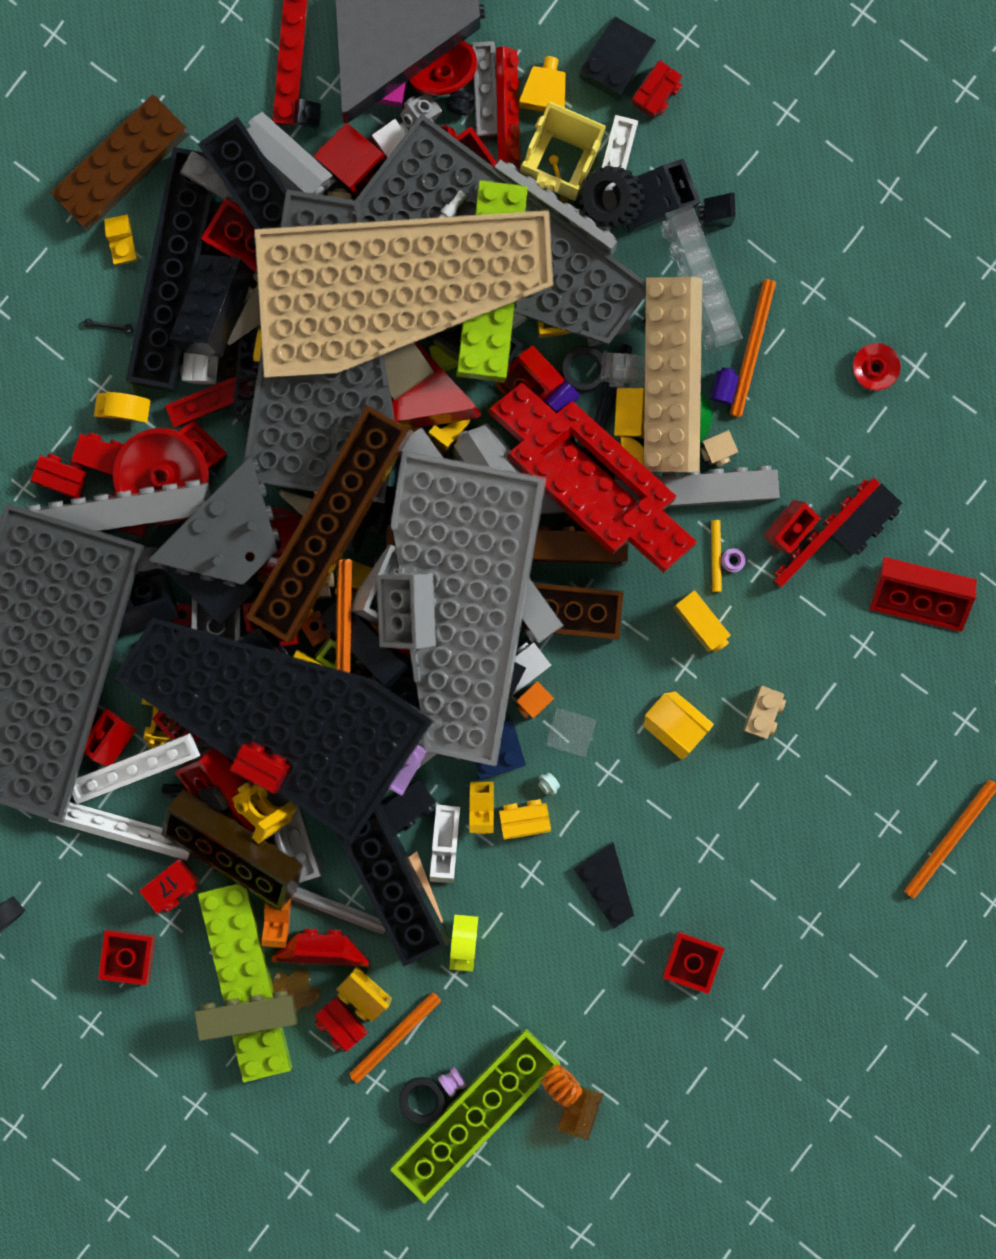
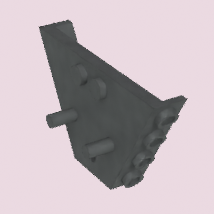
M249 455L239 468L190 518L148 558V561H152V566L166 569L168 565L175 567V572L190 575V572L200 574L199 578L214 581L215 577L223 579V584L237 587L238 583L244 584L277 551L276 544L280 543L277 529L272 530L270 520H274L270 505L265 507L263 497L267 496L264 483H258L256 474L261 472L257 458L252 460L251 455ZM248 552H252L255 555L251 561L245 559V555Z

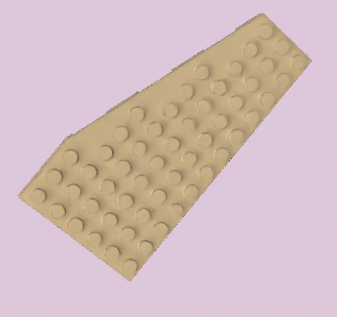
M549 211L255 230L264 377L340 373L553 286Z

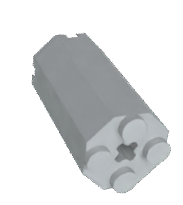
M263 112L248 122L250 126L246 130L287 190L324 195L326 191L334 187L337 180Z
M486 423L470 431L461 432L456 437L457 443L454 445L453 452L455 461L523 473L507 458L510 449L497 429L492 428L490 424Z

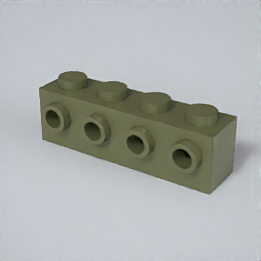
M287 990L273 992V997L263 998V994L249 996V1001L239 1002V998L224 1000L225 1005L215 1006V1002L200 1004L201 1009L195 1011L199 1041L296 1025L298 1019L294 994H287Z

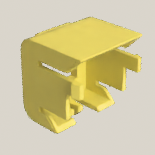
M549 101L544 115L538 118L535 125L537 129L528 147L525 161L521 164L519 173L525 177H532L542 189H548L576 201L579 189L583 186L582 182L586 179L596 158L606 126ZM552 137L584 151L569 183L537 169Z

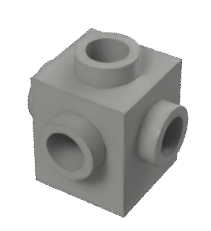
M424 94L417 99L415 96L408 99L404 103L405 108L401 112L400 117L403 123L410 129L421 114L435 122L442 110L431 95Z

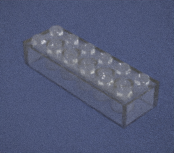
M693 204L665 213L660 230L664 240H669L670 248L668 251L672 261H677L679 268L677 271L678 277L702 278V330L704 333L702 341L706 351L710 350L711 354L714 355L738 346L743 337Z

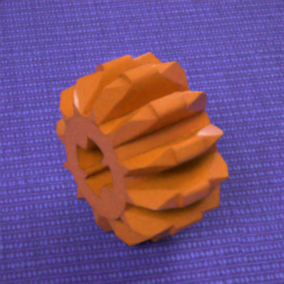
M555 1065L553 1068H550L541 1079L548 1095L564 1107H568L576 1102L582 1093L580 1083L570 1071H567L562 1066Z

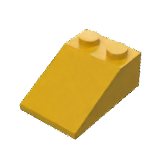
M358 966L336 989L339 992L337 996L345 1004L351 1003L357 1008L355 1013L364 1021L367 1019L371 1022L374 1021L389 1007L392 1000Z

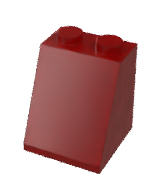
M348 123L338 129L335 135L314 155L315 159L333 175L338 184L345 190H348V193L352 194L355 200L387 159L377 147Z

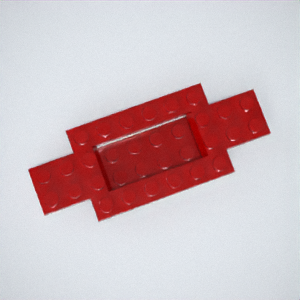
M522 382L490 407L488 413L520 442L518 446L509 452L507 458L524 474L546 478L544 492L612 555L623 545L626 546L628 543H631L664 574L695 546L697 541L663 511L677 496L573 401L558 413H555ZM571 435L639 495L641 499L636 501L569 440Z

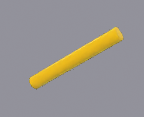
M711 520L712 592H722L720 520Z

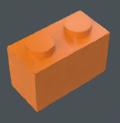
M537 681L516 701L519 704L516 709L525 718L530 716L533 719L554 698Z

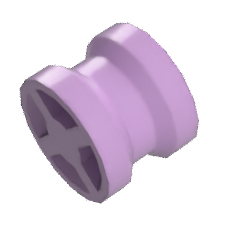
M452 1067L448 1074L438 1077L450 1097H453L457 1090L467 1087L466 1082L455 1067Z

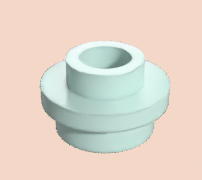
M551 773L539 776L540 782L538 785L545 794L555 795L557 789L560 788L556 778Z

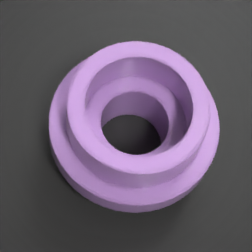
M735 548L727 550L721 559L722 566L729 572L740 571L746 561L743 552ZM731 556L737 558L738 562L736 565L729 563Z

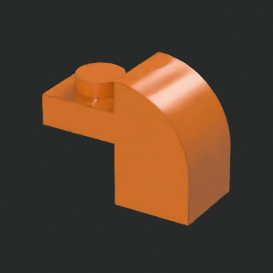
M291 899L281 911L265 901L262 946L286 948L290 928Z

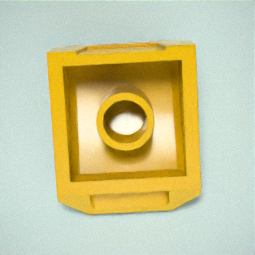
M676 691L664 693L645 714L644 728L680 760H683L714 725Z

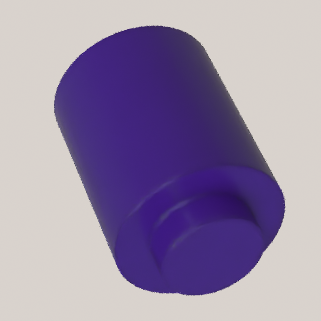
M722 367L721 371L715 372L709 396L710 400L732 405L739 378L735 374V370Z
M564 381L544 399V402L555 413H558L571 401L575 403L581 396L567 381Z

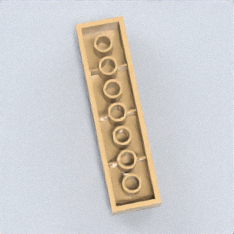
M646 278L644 466L650 472H699L702 278Z

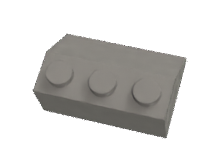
M433 573L377 574L380 647L419 649L436 646Z

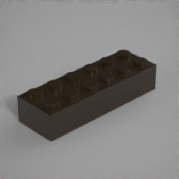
M184 789L166 808L161 833L163 837L281 911L297 891L304 865L296 858L288 856L279 850L277 846L269 844L265 840L258 844L252 838L254 832L242 827L236 820L228 818L217 809L201 801L196 795L190 794Z

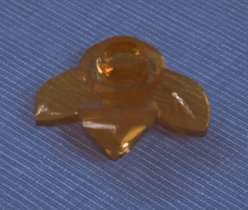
M306 968L296 970L290 977L278 971L274 977V992L287 990V994L293 993L296 1012L303 1006H311L317 1000L320 992L314 987H309L310 976Z

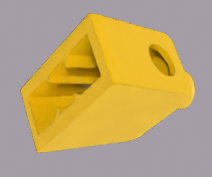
M545 56L543 68L532 67L520 98V108L545 112L549 101L565 108L566 73L557 71L558 58Z

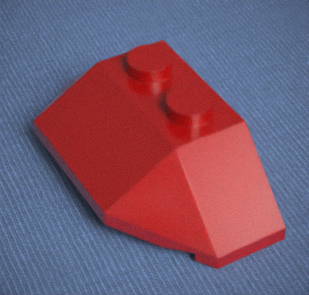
M303 928V932L296 934L286 944V948H281L272 956V962L369 966L370 960L347 934H341L342 930L327 929V933H317L318 929Z

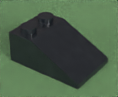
M615 16L582 66L579 78L620 102L656 40Z

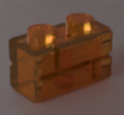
M580 1086L582 1088L581 1095L576 1102L564 1108L557 1130L577 1138L589 1140L603 1093Z

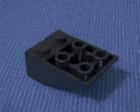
M684 158L637 176L639 179L637 183L643 186L640 194H645V198L640 201L643 208L642 210H637L639 216L636 219L632 218V223L627 225L629 232L691 211L701 203ZM615 185L612 189L619 204L621 192L619 187Z

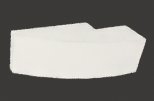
M436 805L430 882L454 884L460 807Z

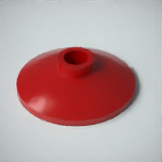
M872 343L864 346L858 351L853 361V373L856 380L869 390L880 391L887 389L896 382L900 374L901 364L897 353L891 347L882 343ZM877 364L880 368L879 372H873L871 366Z

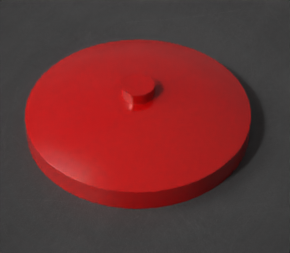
M153 428L134 435L121 447L114 462L113 482L116 493L131 490V494L140 493L139 489L154 487V491L161 490L163 485L177 483V487L186 486L185 482L191 480H200V483L208 482L209 484L208 466L200 448L183 433L169 428ZM185 518L153 522L151 524H172Z

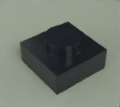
M304 99L296 100L294 124L312 128L319 127L321 103Z

